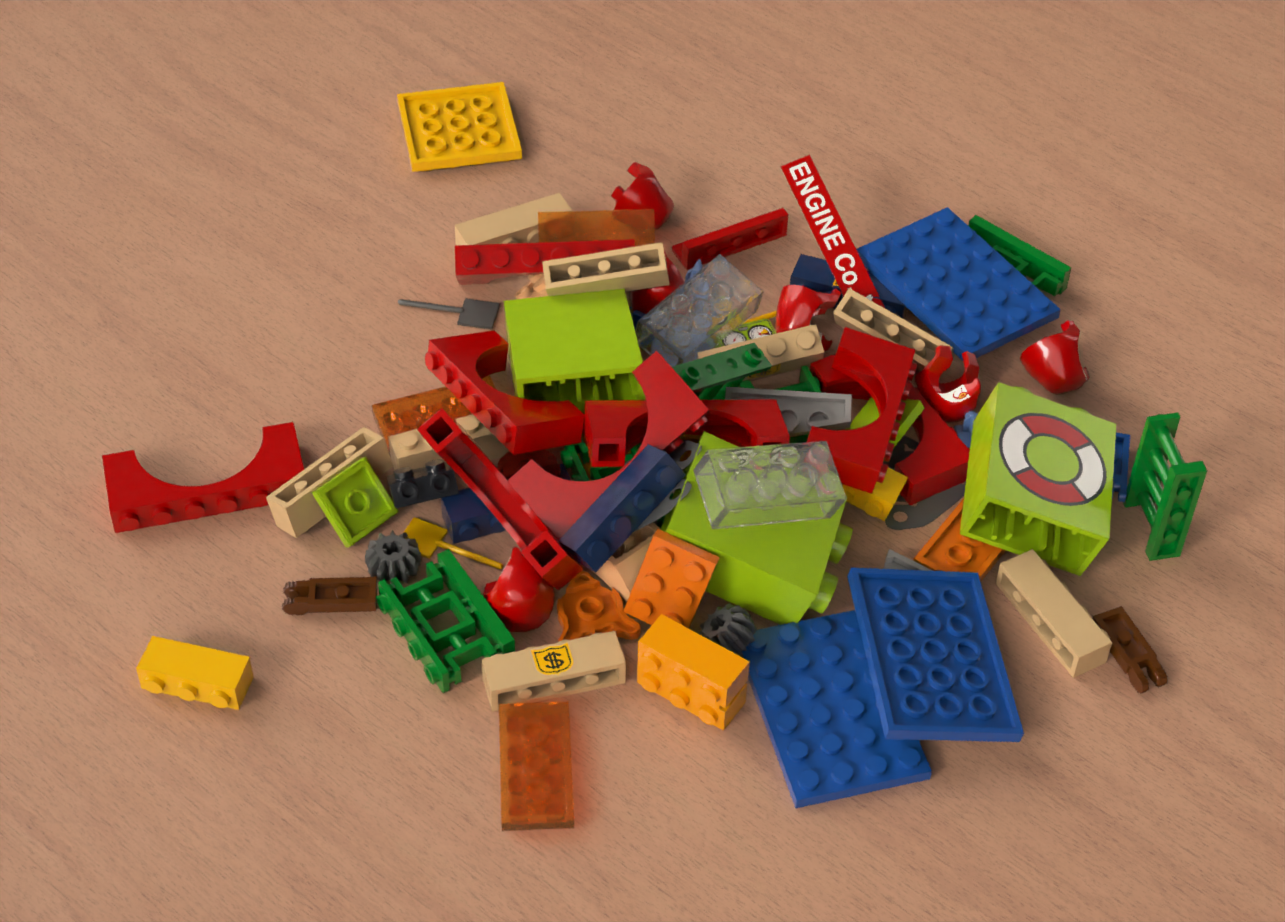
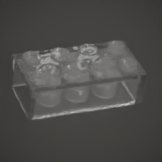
M719 254L638 320L635 331L638 344L650 356L657 350L671 367L696 360L697 352L716 347L719 342L758 311L764 291Z
M827 441L707 450L693 470L712 529L831 518L847 499Z

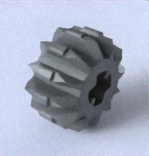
M393 530L388 536L379 533L377 540H370L365 554V564L368 567V573L371 577H377L379 582L384 579L387 582L397 577L399 581L408 583L409 576H417L418 566L422 562L421 552H419L416 539H409L406 532L398 536Z
M728 603L724 608L718 606L712 615L708 614L707 621L700 624L702 630L699 634L739 655L742 651H747L746 647L748 644L755 641L753 635L757 628L754 625V621L750 618L751 615L744 608L742 609L739 605L734 606Z

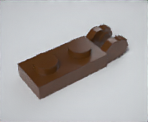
M377 577L309 578V580L288 582L283 587V593L289 598L284 599L282 610L285 614L304 615L308 611L309 613L376 611Z
M1122 606L1092 617L1100 629L1105 630L1112 641L1110 653L1124 673L1128 674L1130 683L1135 687L1137 693L1141 694L1149 690L1148 679L1142 671V668L1145 667L1149 678L1156 686L1161 687L1168 683V676L1157 660L1156 653Z

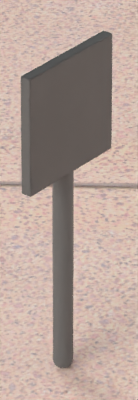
M466 298L462 308L411 300H398L399 305L460 313L457 325L491 330L500 303Z

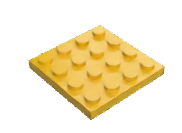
M504 82L397 94V102L412 172L522 159V149Z

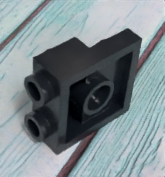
M442 459L429 461L425 464V467L418 469L402 467L394 470V474L387 476L389 492L395 509L459 494L455 472Z

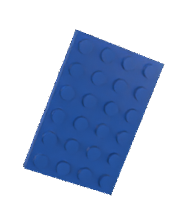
M948 207L856 249L865 268L941 341L953 347L954 353L962 361V353L965 351L975 354L976 358L1059 318L1061 309Z
M851 567L847 577L885 739L1020 742L1024 731L978 573Z
M855 610L802 620L798 623L792 622L757 629L753 635L755 641L747 645V651L739 653L742 658L750 661L748 680L795 808L911 784L931 778L932 770L919 740L885 739Z

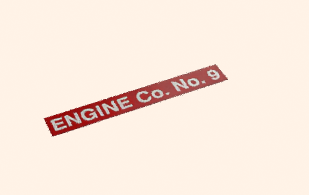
M807 155L780 166L843 296L850 288L885 308L882 300L874 298H880L811 156Z

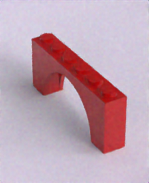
M635 239L456 245V278L459 285L488 284L490 281L505 277L544 274L543 261L635 247Z
M847 327L844 328L831 368L853 378L869 392L876 403L879 417L872 423L853 430H828L812 426L805 445L807 450L803 451L798 470L872 494L876 482L883 483L888 469V465L884 464L883 461L889 462L894 448V444L890 443L889 440L895 441L900 427V423L895 422V419L901 421L906 403L902 402L901 399L907 400L912 385L907 380H913L917 368V363L912 362L915 349Z
M495 330L429 340L428 352L425 354V364L428 370L513 455L581 443L585 415L569 400L536 401L523 399L503 393L482 380L491 374L506 371L509 343Z
M657 350L632 371L646 397L648 423L640 448L624 467L602 479L570 481L548 473L531 459L507 480L558 540L648 444L666 451L670 455L683 443L680 438L688 430L695 433L708 422L705 416L709 413V409Z
M836 353L810 364V372L812 376L818 378L822 393L852 394V399L869 400L871 398L869 392L861 384L848 375L831 368ZM911 385L907 399L921 400L924 407L922 413L912 424L917 433L919 445L907 458L895 464V471L908 477L900 495L909 505L916 504L919 501L964 483L967 477L970 448L961 441L956 431L946 424L934 407H931L921 395L919 389Z
M776 399L701 400L709 409V413L705 416L708 422L695 433L691 430L685 433L702 436L705 431L742 449H752L755 455L764 459L767 458L772 450L789 445L790 435ZM585 400L584 432L591 467L625 466L626 454L634 446L643 442L648 423L646 400ZM788 459L773 463L777 465H787Z
M443 408L417 429L434 451L461 477L518 544L523 556L543 579L559 591L583 570V567L558 542L559 540L508 483L506 477L465 429Z
M294 422L262 427V443L254 459L237 474L208 485L180 486L161 481L149 474L141 466L134 450L102 455L109 511L114 532L133 531L269 505L266 497L304 470Z

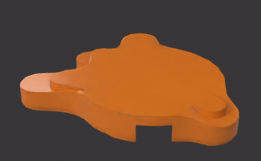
M581 571L567 586L566 593L561 599L558 598L557 616L563 628L558 642L615 631L617 637L634 640L640 636L641 626L623 612V601L620 594L613 587L611 591L600 586V581L594 579L587 572Z

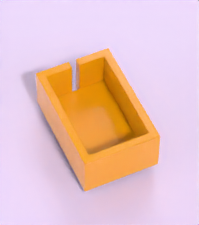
M661 614L638 641L637 683L648 692H655L666 698L675 707L685 709L698 716L704 723L714 725L724 731L746 703V682L748 681L750 661Z

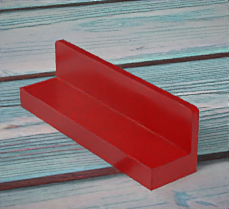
M780 208L672 246V252L685 269L690 270L698 259L704 265L787 236L789 214L784 208Z

